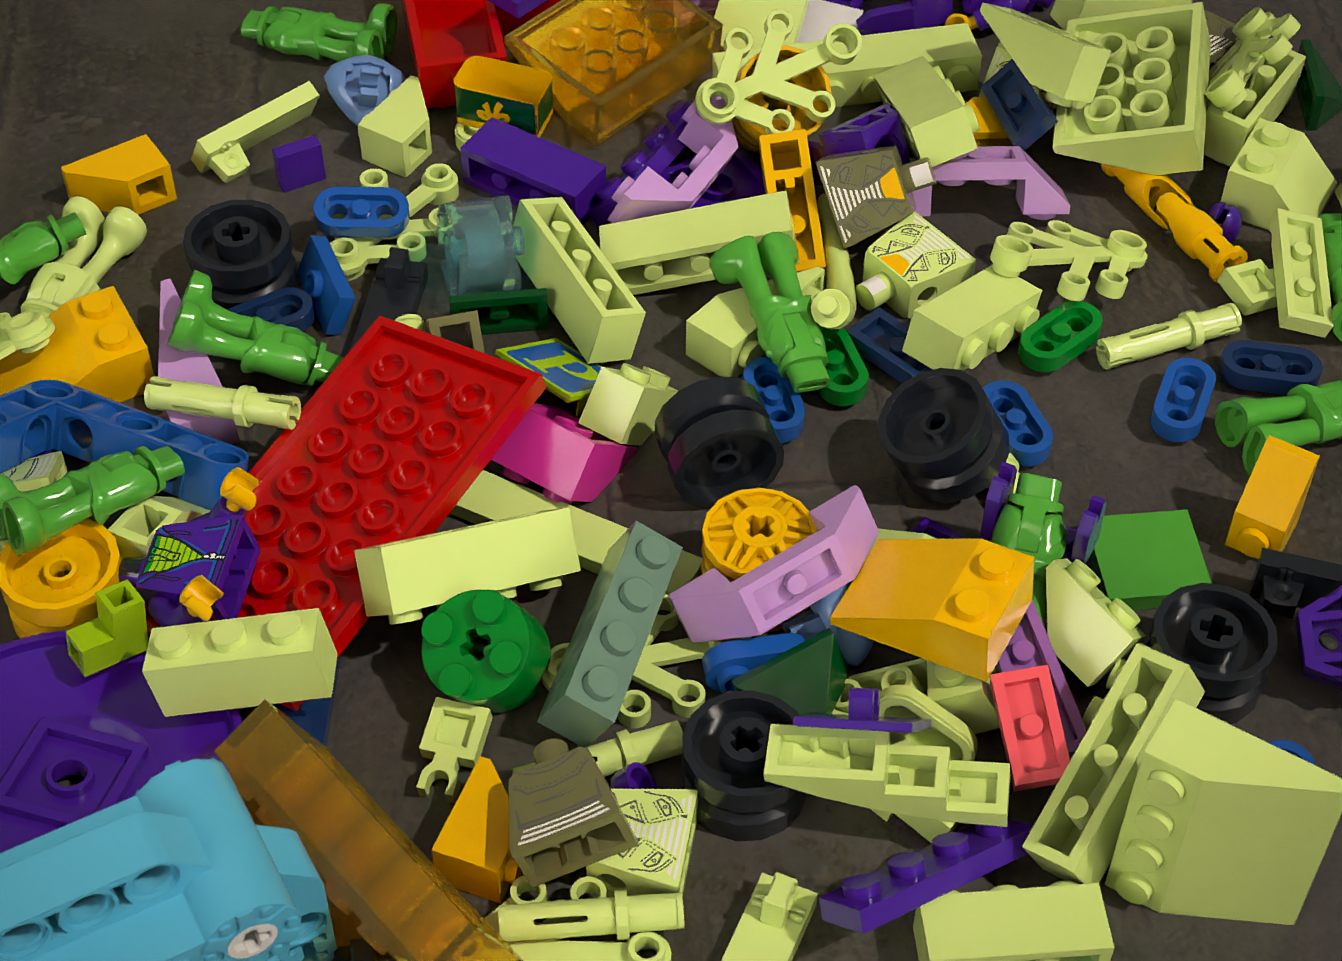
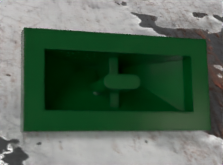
M1301 40L1298 53L1306 56L1296 91L1306 130L1316 131L1342 111V87L1311 40Z
M547 288L449 296L450 315L478 311L482 335L549 329Z
M828 628L731 680L735 691L755 690L776 696L794 708L799 715L814 713L832 714L845 687V681L850 677V673L835 634Z

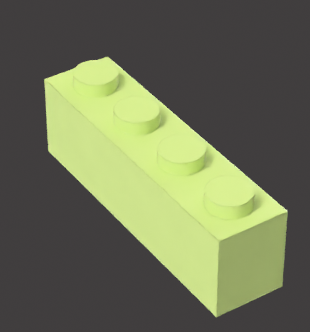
M920 56L873 76L883 105L891 103L893 109H896L898 112L905 142L918 160L928 157L932 167L978 149L973 135L974 132L980 130L975 113L970 104L965 105L959 90L955 92L950 79L944 78L939 66L932 67L924 56Z
M787 191L599 226L600 250L633 295L716 280L709 266L711 257L724 245L740 237L754 236L758 246V243L766 234L782 232L790 235L796 243Z
M562 197L520 199L507 246L537 289L547 288L548 306L588 364L631 359L646 314L644 309Z
M569 507L536 511L354 550L366 616L388 615L390 624L422 619L421 608L437 605L438 609L448 599L465 591L490 589L497 591L507 598L517 596L515 586L529 583L530 591L554 588L562 585L560 576L581 571Z
M1136 643L1022 845L1043 870L1065 881H1074L1078 884L1099 883L1113 858L1143 751L1175 698L1196 708L1205 693L1188 664Z

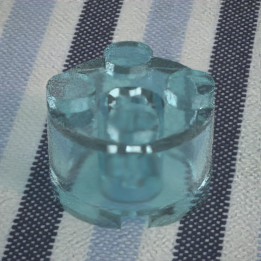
M508 195L451 201L439 206L437 213L438 246L444 245L446 260L440 261L450 296L521 289V273L516 262V256L524 254V237L520 226L512 227V205Z

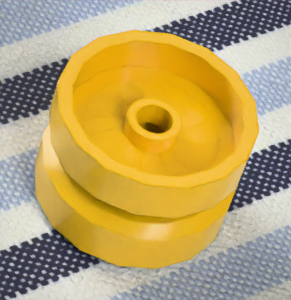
M85 519L50 539L39 549L18 556L14 553L8 542L1 550L0 589L9 608L15 632L20 639L49 632L67 631L98 618L95 592L119 583V566L122 561L115 537L103 525L93 520Z

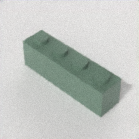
M637 520L610 547L539 715L538 723L581 747L590 746L615 723L683 547Z

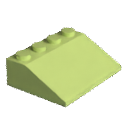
M1197 2L1067 20L1066 32L1111 50L1092 104L1073 101L1071 107L1057 104L1056 119L1058 122L1055 124L1054 153L1152 175L1203 170L1207 110L1205 91L1208 88L1211 48L1203 3Z
M1175 698L1143 751L1105 885L1116 890L1125 900L1138 905L1143 904L1158 913L1294 925L1342 814V778Z

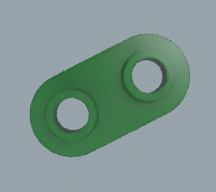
M1067 301L1060 304L1022 332L1018 350L1020 360L1028 368L1039 372H1052L1060 369L1098 341L1103 322L1100 311L1095 306L1083 301Z
M820 326L824 336L826 353L829 358L825 368L831 382L828 386L819 389L818 392L825 401L833 405H854L860 402L867 393L868 370L845 329H828Z

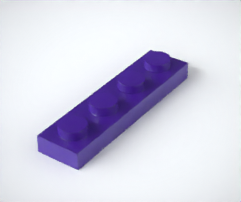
M687 99L680 101L667 112L666 117L669 121L665 125L658 126L644 138L643 142L646 147L643 150L635 152L621 164L620 168L623 173L619 177L617 176L609 180L597 191L596 194L600 199L587 213L598 227L610 222L608 218L618 204L612 199V196L628 176L636 180L647 167L661 175L686 146L678 138L688 124L682 119L684 113L692 104Z
M1008 815L1007 827L973 824L959 832L938 835L932 839L931 845L914 853L895 855L887 861L888 865L869 874H858L848 877L842 882V887L820 896L822 920L865 934L1028 854L1022 845L1034 825L1011 820Z

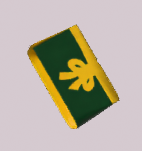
M473 56L464 62L454 78L457 123L480 129L493 117L540 137L553 114L552 75L548 71L487 57ZM535 115H537V130H536V117H535Z

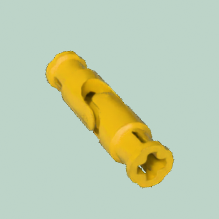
M1101 163L1102 170L1110 177L1116 176L1124 184L1125 193L1154 222L1166 230L1170 227L1176 244L1192 259H1199L1209 269V276L1214 282L1218 283L1217 280L1225 268L1243 264L1247 261V252L1240 246H1233L1223 236L1222 228L1207 213L1194 207L1190 197L1167 174L1152 175ZM1157 204L1156 213H1155L1153 209H1154L1155 205Z

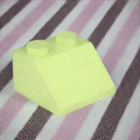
M1260 118L1228 171L1221 202H1226V206L1232 207L1234 205L1241 213L1242 221L1270 230L1269 220L1277 208L1313 217L1322 215L1336 188L1337 181L1303 132L1289 128L1281 123Z

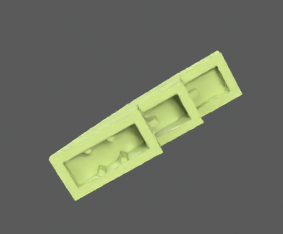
M781 724L770 725L764 767L765 781L821 798L883 812L948 822L1007 827L1010 763L950 760V747L890 744L889 732L799 727Z

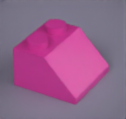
M534 403L491 460L502 465L500 473L507 478L522 484H529L531 480L544 487L542 494L547 499L556 503L564 502L571 505L572 501L593 502L634 457L638 447L619 444L579 424L580 418L557 406Z

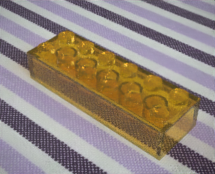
M266 699L214 751L230 769L228 772L240 795L248 801L254 798L261 806L255 814L266 826L287 828L297 832L317 872L328 882L324 886L326 896L347 915L352 911L362 921L357 931L380 954L384 955L388 951L396 961H524L322 742Z

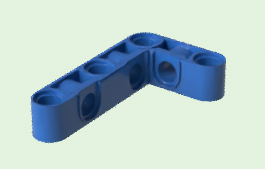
M50 379L38 380L0 395L1 473L20 465L23 461L52 449L92 463L103 456L122 451H129L134 455V450L141 446H145L151 451L169 446L181 458L185 473L184 475L167 480L166 488L162 491L178 496L179 499L202 508L212 510L222 497L220 487L227 474L236 467L247 472L249 454L239 447L66 382Z

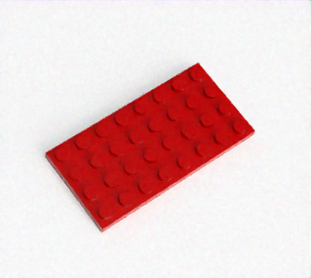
M379 315L301 409L300 419L298 422H295L296 427L293 430L285 429L249 472V474L259 480V484L252 491L256 495V504L253 509L245 511L243 517L261 551L237 618L319 608L338 653V659L370 617L366 616L354 550L435 533L546 389L542 374ZM145 605L149 639L151 629L162 626L150 617L149 610ZM305 700L279 704L297 712Z

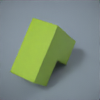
M128 579L95 592L98 618L66 631L69 656L84 677L147 651L149 642L145 602Z

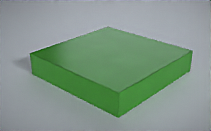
M1188 509L1104 516L1099 539L1089 557L1093 571L1100 579L1098 588L1111 602L1118 598L1133 611L1158 609L1162 600L1180 587L1198 583L1212 584Z

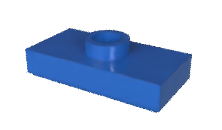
M310 235L297 274L303 285V290L312 299L313 309L326 335H341L356 297L326 236Z

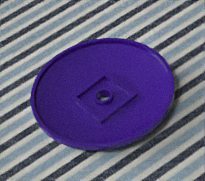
M66 631L32 635L0 645V853L134 797L136 791L148 783L150 778L164 771L165 766L179 760L183 763L194 759L214 758L223 762L241 795L246 777L247 748L245 730L238 709L165 717L142 672L147 651L84 677L69 656ZM72 774L85 777L81 783L74 786H61L56 783L58 780L66 779Z

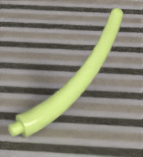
M826 193L819 196L817 205L823 235L827 283L826 289L818 293L813 299L811 314L815 322L820 326L828 329H841L847 326L854 318L856 292L848 248L843 247Z

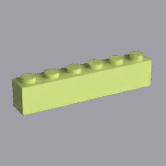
M968 23L861 35L862 46L852 62L845 65L828 62L822 65L830 80L831 94L836 103L835 107L882 102L873 76L920 56H924L932 67H940L944 78L950 79L955 92L958 90L959 92L977 90L982 54ZM823 40L785 45L807 51L822 44ZM833 43V48L836 52L840 54L847 53V47L844 43ZM762 47L751 48L749 54L741 59L739 69L754 55L760 53ZM725 52L712 53V78L717 77ZM768 97L765 100L768 102L767 109L774 111L775 109L772 107L774 100Z

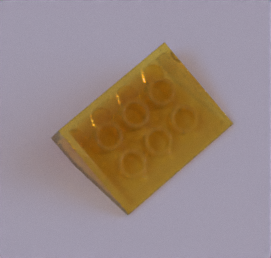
M561 0L505 35L504 43L521 65L545 70L552 75L553 107L567 124L595 145H599L711 69L712 53L720 52L723 24L689 0Z

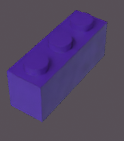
M493 117L460 147L464 183L516 206L519 205L520 199L562 197L582 225L590 218L587 212L600 199L596 194L597 191L606 183L605 165Z

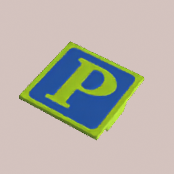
M557 338L496 349L495 352L502 360L541 373L546 384V390L565 402L577 401V417L582 415L602 367L597 363L588 364L580 352Z

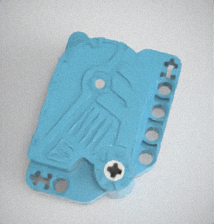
M214 758L194 759L183 763L179 760L167 765L164 771L150 778L148 783L140 790H137L134 797L0 853V961H332L334 951L337 950L324 884L296 831L287 828L255 825L230 773L223 762Z

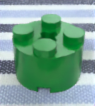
M469 590L451 597L435 612L426 617L421 628L423 636L422 660L426 673L433 684L444 694L457 701L489 708L491 713L508 712L528 702L539 689L538 683L542 678L544 670H548L551 659L550 643L541 623L528 611L495 590Z

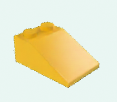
M114 286L67 301L46 317L52 319L55 331L49 336L50 342L42 349L32 353H22L21 349L16 350L0 360V395L34 381L50 379L72 384L121 403L143 395L146 385L150 384L149 380L154 376L148 347Z
M878 539L858 575L852 581L830 616V624L987 682L1032 602L1034 557L984 539Z

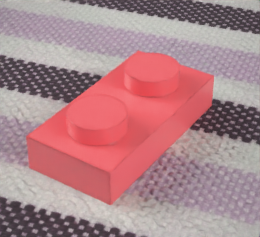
M1048 665L991 674L990 686L1007 762L1010 763V776L1014 792L1056 785L1068 766L1070 757Z

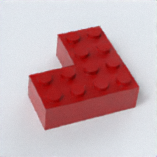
M401 0L415 76L419 78L426 109L446 108L456 105L454 78L468 58L482 56L507 62L505 43L513 44L518 38L580 0H547L519 19L488 0Z

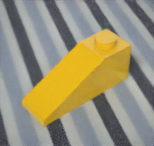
M806 129L759 136V153L765 193L787 191L799 252V264L795 265L796 272L815 267L826 269Z

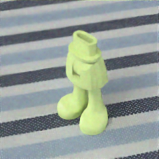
M79 196L70 198L62 209V217L75 212L86 231V235L70 241L68 244L69 249L55 262L45 263L39 269L31 283L26 301L21 305V312L39 309L43 312L44 317H48L65 302L99 291L100 288L97 284L110 268L122 257L134 252L143 243L147 234L144 221L137 213L122 206L114 207L105 219L100 209L90 200ZM97 250L93 258L81 269V265Z

